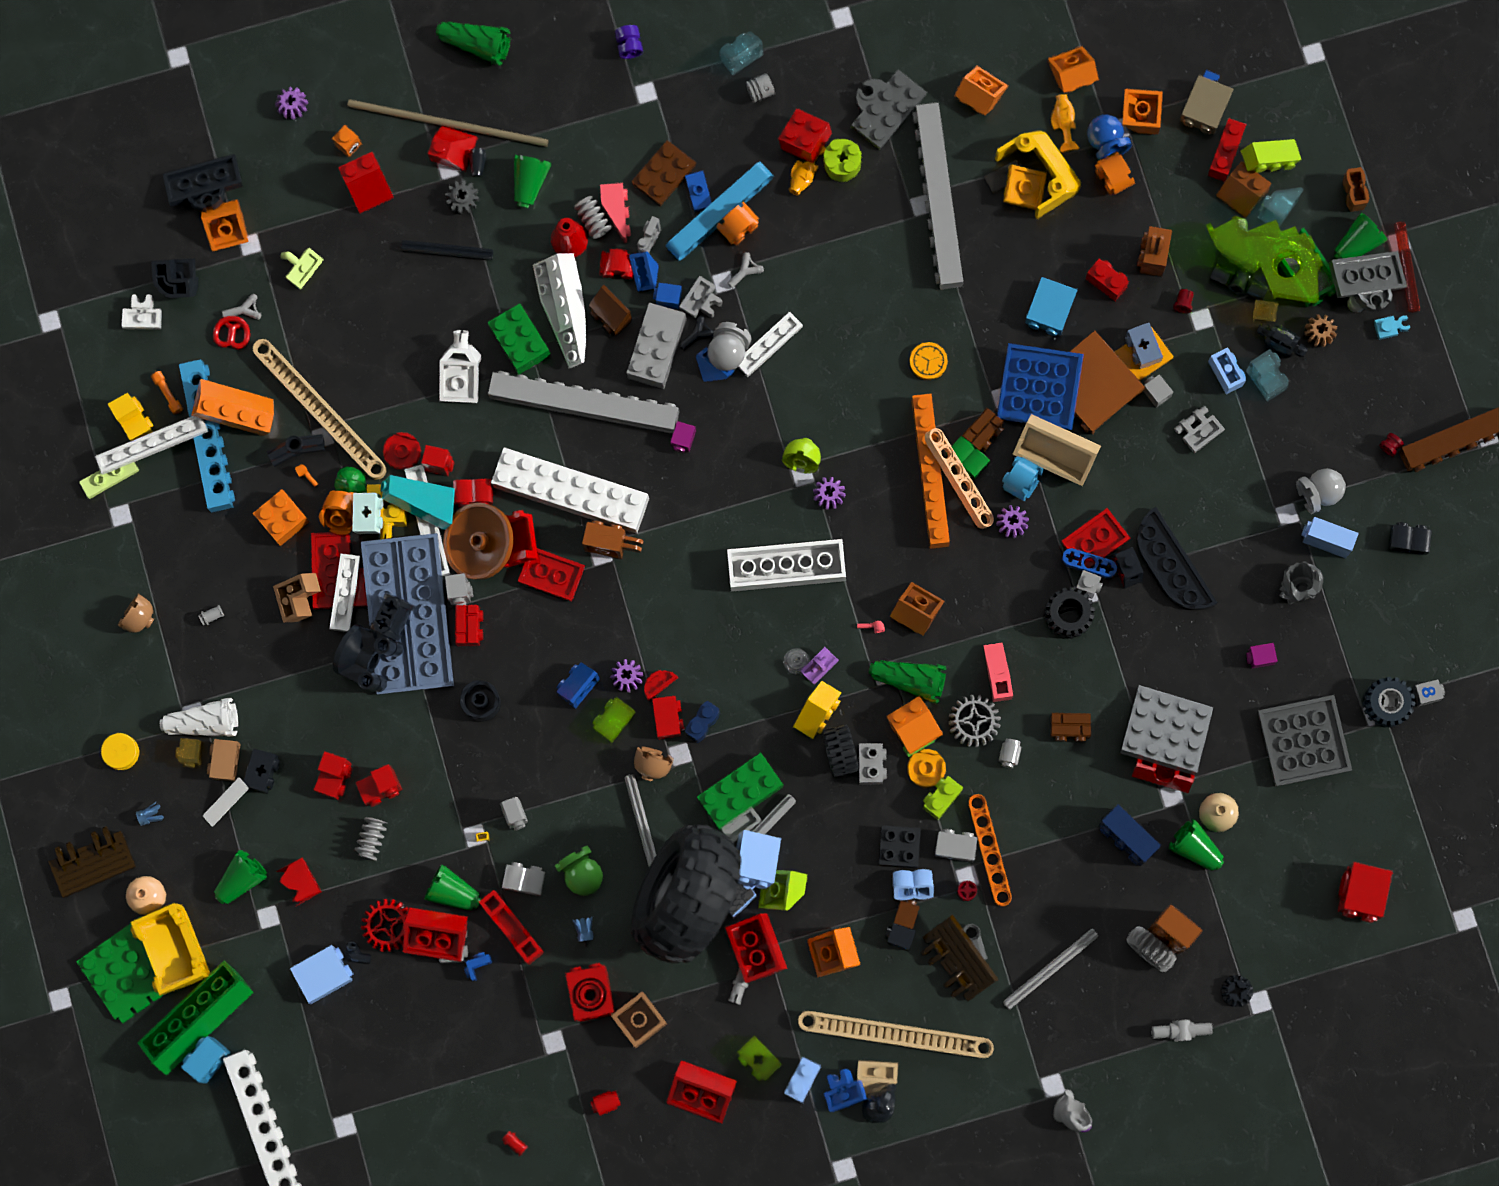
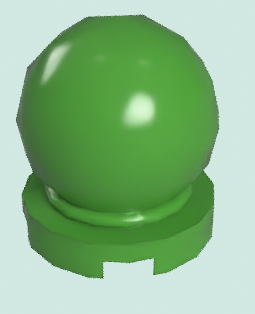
M588 846L581 848L582 851L577 854L573 852L559 861V864L555 865L559 873L565 872L564 880L567 887L573 893L580 896H588L595 893L603 879L600 865L595 860L589 858L588 855L592 852Z

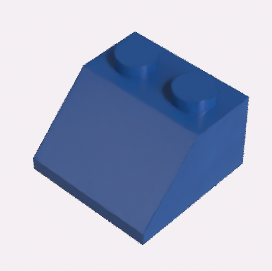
M582 662L579 665L575 664L569 671L571 675L558 684V690L556 691L562 699L575 709L600 680L598 673Z

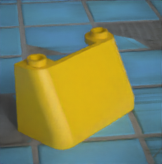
M173 903L131 922L133 926L131 932L135 939L138 938L143 942L156 977H154L152 985L156 993L163 995L208 977L210 970L187 912L182 905Z

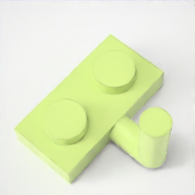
M307 248L299 259L290 252H282L280 254L282 259H287L294 265L285 278L299 289L305 285L324 260L310 248Z

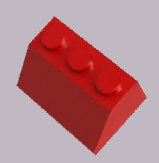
M409 908L404 923L403 952L461 962L468 917Z
M767 913L758 914L726 927L745 983L788 969Z
M681 1060L672 1083L667 1104L722 1124L737 1081Z

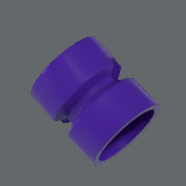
M626 25L615 30L616 41L619 43L618 51L620 58L631 59L643 53L642 44L639 41L638 26Z

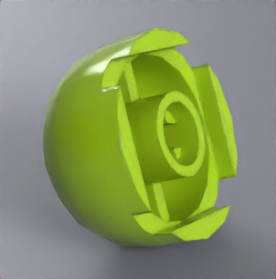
M808 438L796 439L786 446L782 462L793 471H796L797 467L804 469L803 473L805 474L814 473L818 470L820 464V450Z

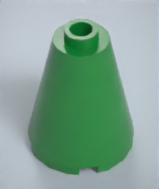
M522 155L514 156L515 202H518L517 206L529 208V205L534 204L551 167L550 162L544 160L540 162L536 158Z
M1361 213L1334 250L1336 253L1334 257L1336 259L1362 256L1385 243L1388 239L1382 231H1379L1378 226L1367 215Z
M1192 819V823L1187 821L1174 835L1176 838L1174 844L1172 842L1169 844L1168 848L1172 852L1210 871L1218 870L1224 863L1222 853L1194 819Z
M238 850L214 891L216 894L215 898L222 904L231 903L267 878V872L255 858L253 860L247 857L249 854L243 850Z
M441 864L431 881V886L428 888L424 899L429 902L469 911L473 908L476 909L481 900L478 897L479 893Z

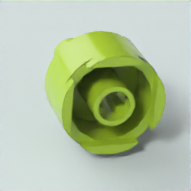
M847 139L832 140L824 152V168L831 179L846 182L859 173L861 168V152L857 144Z

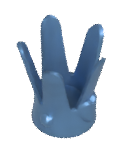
M154 802L146 809L136 811L137 819L133 821L138 820L142 826L150 822L162 821L164 816H152L160 809V805L152 807L156 804Z
M592 917L587 918L586 923L584 918H581L580 921L572 920L578 934V942L585 941V946L587 947V941L593 940V932L591 930Z

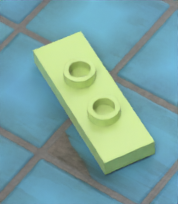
M135 462L104 475L99 470L81 480L80 484L87 497L91 499L137 473L139 469Z

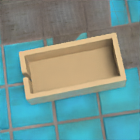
M1031 414L1013 455L1024 457L1052 473L1083 486L1101 445Z

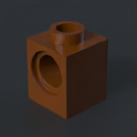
M912 900L901 901L894 923L913 929L919 906H916L917 902Z

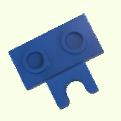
M848 1069L840 1071V1080L837 1075H828L827 1077L830 1088L833 1089L824 1093L830 1112H835L867 1100L862 1080L854 1082L852 1074Z

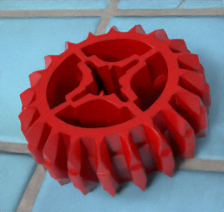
M384 899V905L380 901H376L378 908L370 905L372 913L365 911L369 918H362V922L367 923V925L361 926V929L368 930V932L363 934V937L370 936L367 943L371 944L374 942V949L380 945V951L383 952L387 946L388 952H392L393 945L396 950H399L398 943L404 944V923L407 917L405 913L409 909L404 907L401 910L403 903L399 902L395 906L396 900L392 899L389 905L388 900ZM385 910L397 911L401 917L390 919ZM380 913L381 921L379 925L373 928V921ZM386 920L392 923V926H390V931L386 928H383V925H385L384 923L386 922ZM403 922V929L396 938L395 928ZM386 932L391 941H381L375 934Z

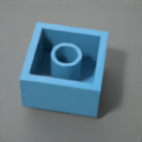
M209 1036L203 1037L196 1044L197 1049L193 1054L189 1053L184 1058L182 1066L198 1082L205 1084L224 1063L223 1059L232 1054L215 1038Z

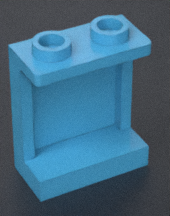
M1041 277L1025 323L1032 329L1038 330L1040 328L1046 330V333L1049 335H1061L1077 289Z

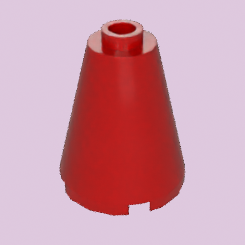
M563 218L552 232L551 244L557 254H574V257H577L587 248L588 234L581 224L570 218Z

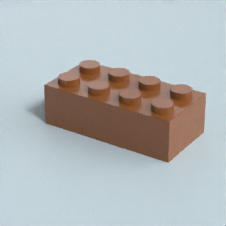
M1172 905L1162 911L1148 929L1155 937L1164 942L1172 953H1177L1178 955L1187 950L1202 932V929Z

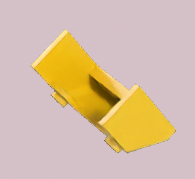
M1045 132L1023 133L997 149L995 157L997 162L1017 149L1021 152L1034 150L1054 178L1048 184V192L1052 198L1037 207L1035 214L1037 219L1079 192L1080 180Z

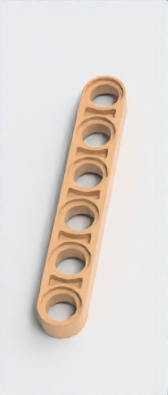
M937 428L928 431L925 434V441L974 523L980 529L991 526L994 521L991 511L945 435ZM932 433L937 435V443L932 440ZM942 449L947 452V459L942 457ZM952 466H955L957 468V475H954L952 473ZM962 482L967 485V491H963L961 488ZM972 498L977 501V508L972 506ZM981 515L987 518V524L981 521Z

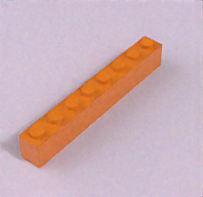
M932 395L912 396V408L930 549L949 547L950 540L941 467L925 441V434L936 428ZM932 433L931 438L937 443V435Z

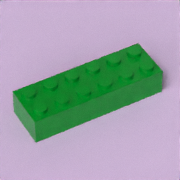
M224 960L150 1030L138 1044L152 1064L167 1075L196 1048V1044L201 1038H206L234 1010L248 999L253 991L240 974Z

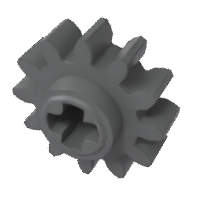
M463 180L462 185L455 181V188L449 186L451 193H446L448 198L446 202L448 206L452 205L451 209L453 212L457 208L460 214L463 213L464 209H466L467 213H470L469 207L476 209L474 202H478L479 197L475 196L478 194V190L473 189V183L467 186L465 180ZM464 194L465 199L461 200L460 196Z

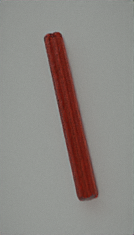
M1397 222L1394 224L1400 262L1407 284L1405 291L1410 313L1420 311V304L1405 222Z

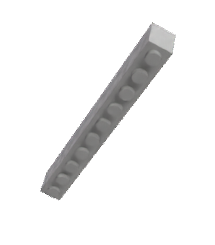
M939 103L916 105V112H913V121L918 125V130H915L916 141H920L918 157L919 159L922 158L923 165H920L921 177L925 176V183H922L923 194H927L928 201H925L926 212L930 213V219H927L928 230H932L933 237H930L931 248L935 249V255H932L933 266H937L938 273H935V282L940 285V290L963 287V275Z
M504 371L493 372L488 392L489 398L667 433H674L679 416V408L672 403L662 405L657 404V401L651 399L641 401L638 397H620V394L614 392L604 394L598 389L588 391L583 390V387L577 385L567 387L561 382H554L552 384L546 383V380L540 378L531 380L524 375L510 376L509 373Z

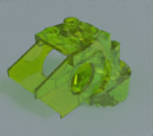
M1233 216L1232 220L1213 229L1211 223L1206 224L1218 252L1227 258L1229 262L1235 263L1237 267H1243L1245 271L1254 273L1260 267L1262 268L1274 298L1279 297L1309 303L1319 301L1318 272L1321 271L1320 267L1323 264L1318 252L1314 254L1313 250L1316 248L1311 235L1307 236L1306 233L1299 235L1296 227L1281 231L1277 220L1249 231L1247 220L1238 216ZM1285 258L1295 259L1299 263L1300 270L1293 277H1281L1277 271L1281 260Z

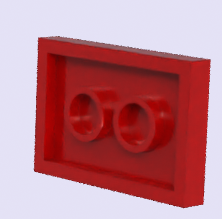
M1106 508L1063 539L1061 543L1066 550L1073 548L1105 558L1130 540V537L1109 509ZM1070 553L1071 557L1074 560L1079 561L1078 565L1081 566L1080 563L1083 556L1080 555V558L1076 559L1074 558V554ZM1088 558L1084 561V565L1087 568H1091L1095 565L1093 559Z
M537 548L538 559L524 563L518 583L572 602L585 565Z

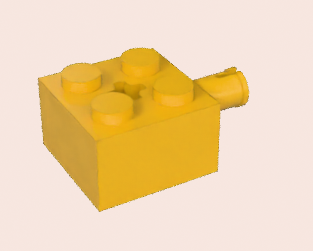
M367 484V493H377L382 498L381 484ZM383 500V509H381L383 527L380 528V540L392 538V527H407V511L391 503L385 509L384 505L388 503Z

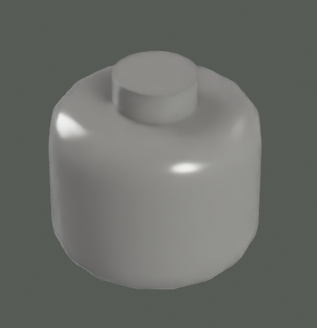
M1349 297L1347 306L1350 311L1355 313L1362 312L1364 309L1357 303L1355 297Z

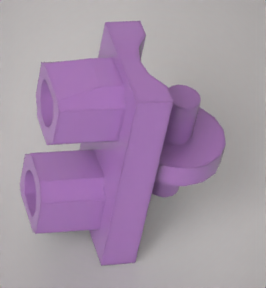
M824 647L801 670V673L815 685L839 660Z

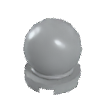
M720 323L715 328L714 338L709 344L708 358L710 363L719 370L730 371L736 369L743 362L745 350L748 349L751 342L750 333L746 329L743 331L737 328L736 323Z
M1326 468L1313 473L1310 479L1306 476L1301 477L1296 481L1299 496L1303 495L1307 502L1304 504L1305 508L1309 513L1313 514L1321 510V505L1330 506L1341 500L1345 493L1346 483L1340 473Z

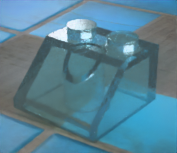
M750 31L746 34L742 33L736 38V41L731 44L728 43L721 48L719 52L720 59L730 73L734 75L763 55L762 41Z
M1301 187L1274 191L1271 196L1267 195L1259 208L1261 213L1258 218L1277 230L1298 202L1304 189Z

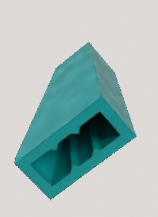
M392 475L382 481L380 491L383 492V500L441 529L446 530L452 525L455 488Z

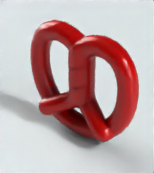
M223 317L214 327L213 340L219 347L244 348L250 340L249 326L240 317ZM222 325L228 327V336L225 342L219 340V330ZM243 327L244 339L241 343H235L236 329Z

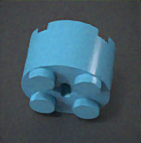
M1017 456L1012 464L1013 469L1003 477L1004 491L1022 501H1026V498L1031 496L1038 485L1037 476L1038 474L1042 476L1043 468L1024 457Z

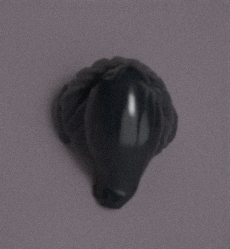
M895 1083L887 1085L882 1091L866 1095L867 1100L863 1102L862 1114L868 1122L883 1123L892 1117L896 1100L894 1092L897 1086Z

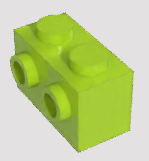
M949 776L946 779L942 777L935 786L938 789L934 794L929 793L923 800L925 803L923 809L937 820L941 818L963 790V787Z

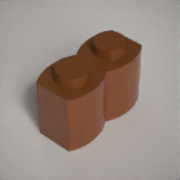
M1361 167L1348 169L1343 178V187L1347 193L1346 203L1351 212L1364 210L1369 201V193L1365 186L1366 177Z

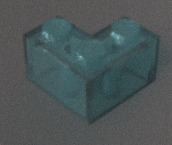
M1270 349L1252 360L1246 370L1267 402L1285 391L1289 386V380L1286 375L1278 370L1281 365L1279 356Z

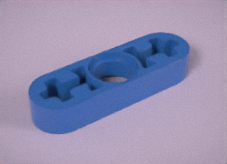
M1073 548L1067 549L1062 556V562L1067 567L1080 571L1085 570L1100 577L1111 578L1117 571V565L1114 561ZM1070 553H1073L1076 559H1079L1080 555L1083 556L1080 563L1081 566L1077 565L1079 562L1077 560L1068 562L1066 556H1069ZM1091 558L1094 560L1095 566L1087 568L1084 565V561ZM1099 561L1102 562L1100 566L1106 567L1107 564L1111 565L1113 571H1110L1109 574L1105 573L1104 568H1099V571H1096Z

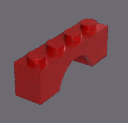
M495 890L479 901L527 964L530 965L544 953Z

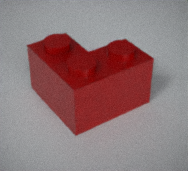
M324 751L318 767L320 775L314 791L339 800V797H342L346 790L344 785L346 778H350L352 774V764L345 758Z
M389 764L372 771L371 776L356 782L364 804L371 807L380 804L381 800L386 797L391 799L398 796L399 791L402 790L394 769Z

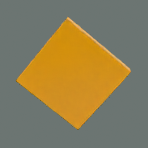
M1010 165L1003 202L1037 210V207L1042 203L1047 173Z

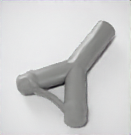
M745 252L742 257L741 270L728 282V285L733 288L745 275L763 272V266L755 264L751 260L750 254ZM749 261H750L755 267H750V268H748Z
M252 294L240 307L222 311L223 317L244 314L259 320L261 313H258L256 309L257 296ZM253 304L255 311L248 308Z

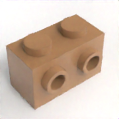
M214 739V744L210 746L212 760L211 763H208L207 767L209 778L220 781H236L241 745L238 741Z

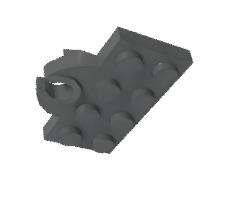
M899 69L887 83L878 79L865 81L863 86L871 89L872 95L865 96L859 88L856 94V104L862 113L852 123L851 127L879 150L916 108V105L927 95L925 90Z
M1398 251L1336 259L1328 262L1337 298L1354 296L1357 303L1363 309L1370 312L1376 310L1375 305L1372 303V298L1377 301V309L1379 311L1391 302V291L1407 287Z

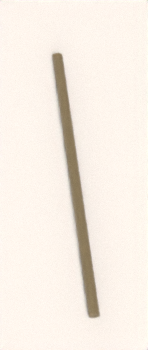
M354 100L348 101V107L544 147L548 146V139Z

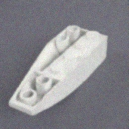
M555 254L534 264L533 268L541 303L569 368H573L584 363L586 322L582 288L574 254Z

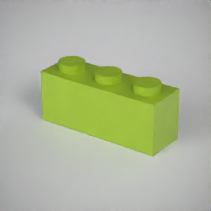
M1295 139L1255 142L1241 150L1247 171H1256V173L1268 169L1270 171H1276L1280 168L1289 170L1301 161Z

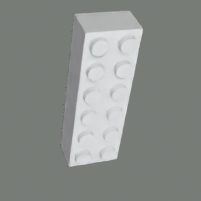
M842 539L727 550L731 591L846 581Z

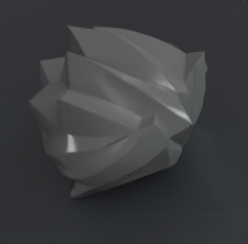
M1306 561L1294 563V565L1284 571L1282 587L1279 589L1282 592L1279 596L1286 599L1288 605L1296 601L1302 603L1308 598H1315L1323 585L1322 572L1315 565L1309 564Z

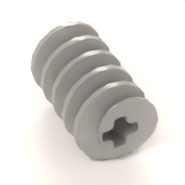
M588 196L576 203L574 209L578 212V216L582 218L581 221L585 224V229L589 230V236L598 238L606 234L612 226H605L608 219L601 220L605 214H598L601 207H594L598 203L597 200L591 201L592 196Z
M365 817L364 821L368 825H362V828L366 832L359 833L363 839L357 840V843L361 847H355L354 850L359 853L357 855L376 861L377 858L373 856V853L380 852L375 846H382L378 838H384L380 831L387 830L382 826L386 822Z

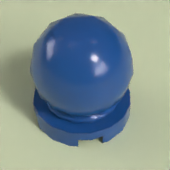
M1100 115L1092 119L1087 129V136L1091 146L1099 150L1096 153L1097 159L1101 160L1116 151L1123 155L1132 147L1130 138L1123 137L1124 129L1122 123L1116 117Z

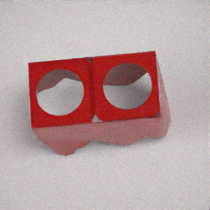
M303 858L276 871L285 872L280 880L284 886L297 890L292 902L301 901L303 903L322 892Z

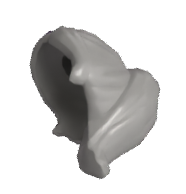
M1065 1089L1064 1095L1057 1101L1054 1107L1055 1120L1063 1122L1065 1126L1075 1132L1089 1131L1092 1127V1120L1085 1109V1103L1074 1100L1072 1091Z

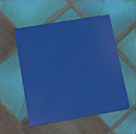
M1008 343L997 416L1002 420L1027 423L1032 414L1063 429L1072 430L1084 354Z

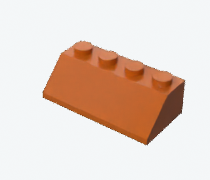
M200 379L191 416L265 436L270 433L273 421V399Z

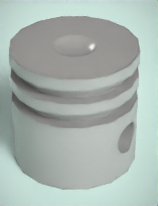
M767 73L754 78V81L751 79L750 82H746L747 90L754 103L757 100H761V98L764 99L775 94Z

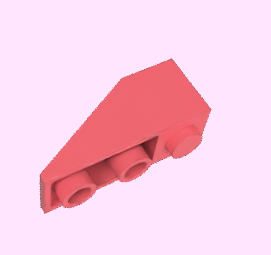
M623 183L600 185L602 208L624 243H627V236H630V225H626V218H629V208L625 207L624 201L628 200L627 189L623 188Z
M1003 643L983 645L992 701L1011 700L1013 698V691Z

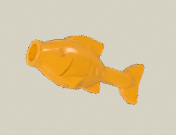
M1066 94L1056 96V103L1051 116L1053 129L1061 128L1063 130L1065 142L1060 148L1061 153L1079 149V146L1072 141L1070 129L1076 128L1074 123L1075 113Z
M823 147L819 155H823L827 147ZM798 160L791 170L792 178L789 191L798 196L800 192L806 189L813 182L814 173L818 170V165H814V163L809 161L802 163Z

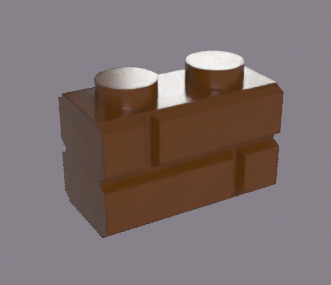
M986 408L962 437L979 451L983 450L985 452L992 444L990 440L994 436L998 438L1004 431L1002 428L1004 421L989 408Z
M1051 713L1050 737L1055 738L1056 742H1065L1067 738H1074L1075 742H1086V739L1091 737V713Z

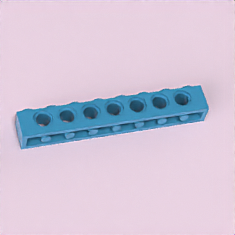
M202 360L179 364L189 417H192L191 414L198 385H193V382L197 378L208 381L207 376L210 375L208 365H205ZM206 420L204 421L208 432H212V436L209 439H204L205 433L194 437V443L207 508L210 512L233 508L232 502L235 501L233 490L229 488L231 477L225 468L228 465L226 454L222 453L224 442L222 436H219L218 430L221 429L220 423ZM210 450H216L213 457H207ZM219 468V473L211 475L212 469ZM223 486V490L220 493H215V488Z

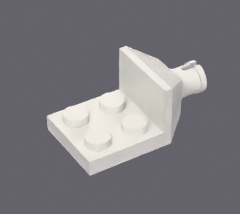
M461 330L453 331L454 343L444 352L440 359L439 401L477 403L478 367L481 354L472 345H468V331L463 330V333H461Z

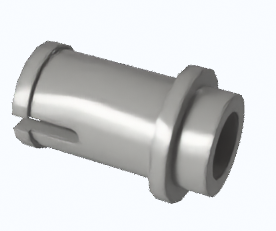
M218 605L206 612L202 611L198 616L203 625H209V622L223 617L224 614Z

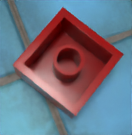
M796 109L778 139L782 150L814 163L832 133L828 122Z

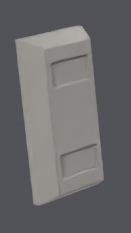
M751 808L722 828L721 831L734 843L738 840V835L743 830H752L762 820L755 810Z

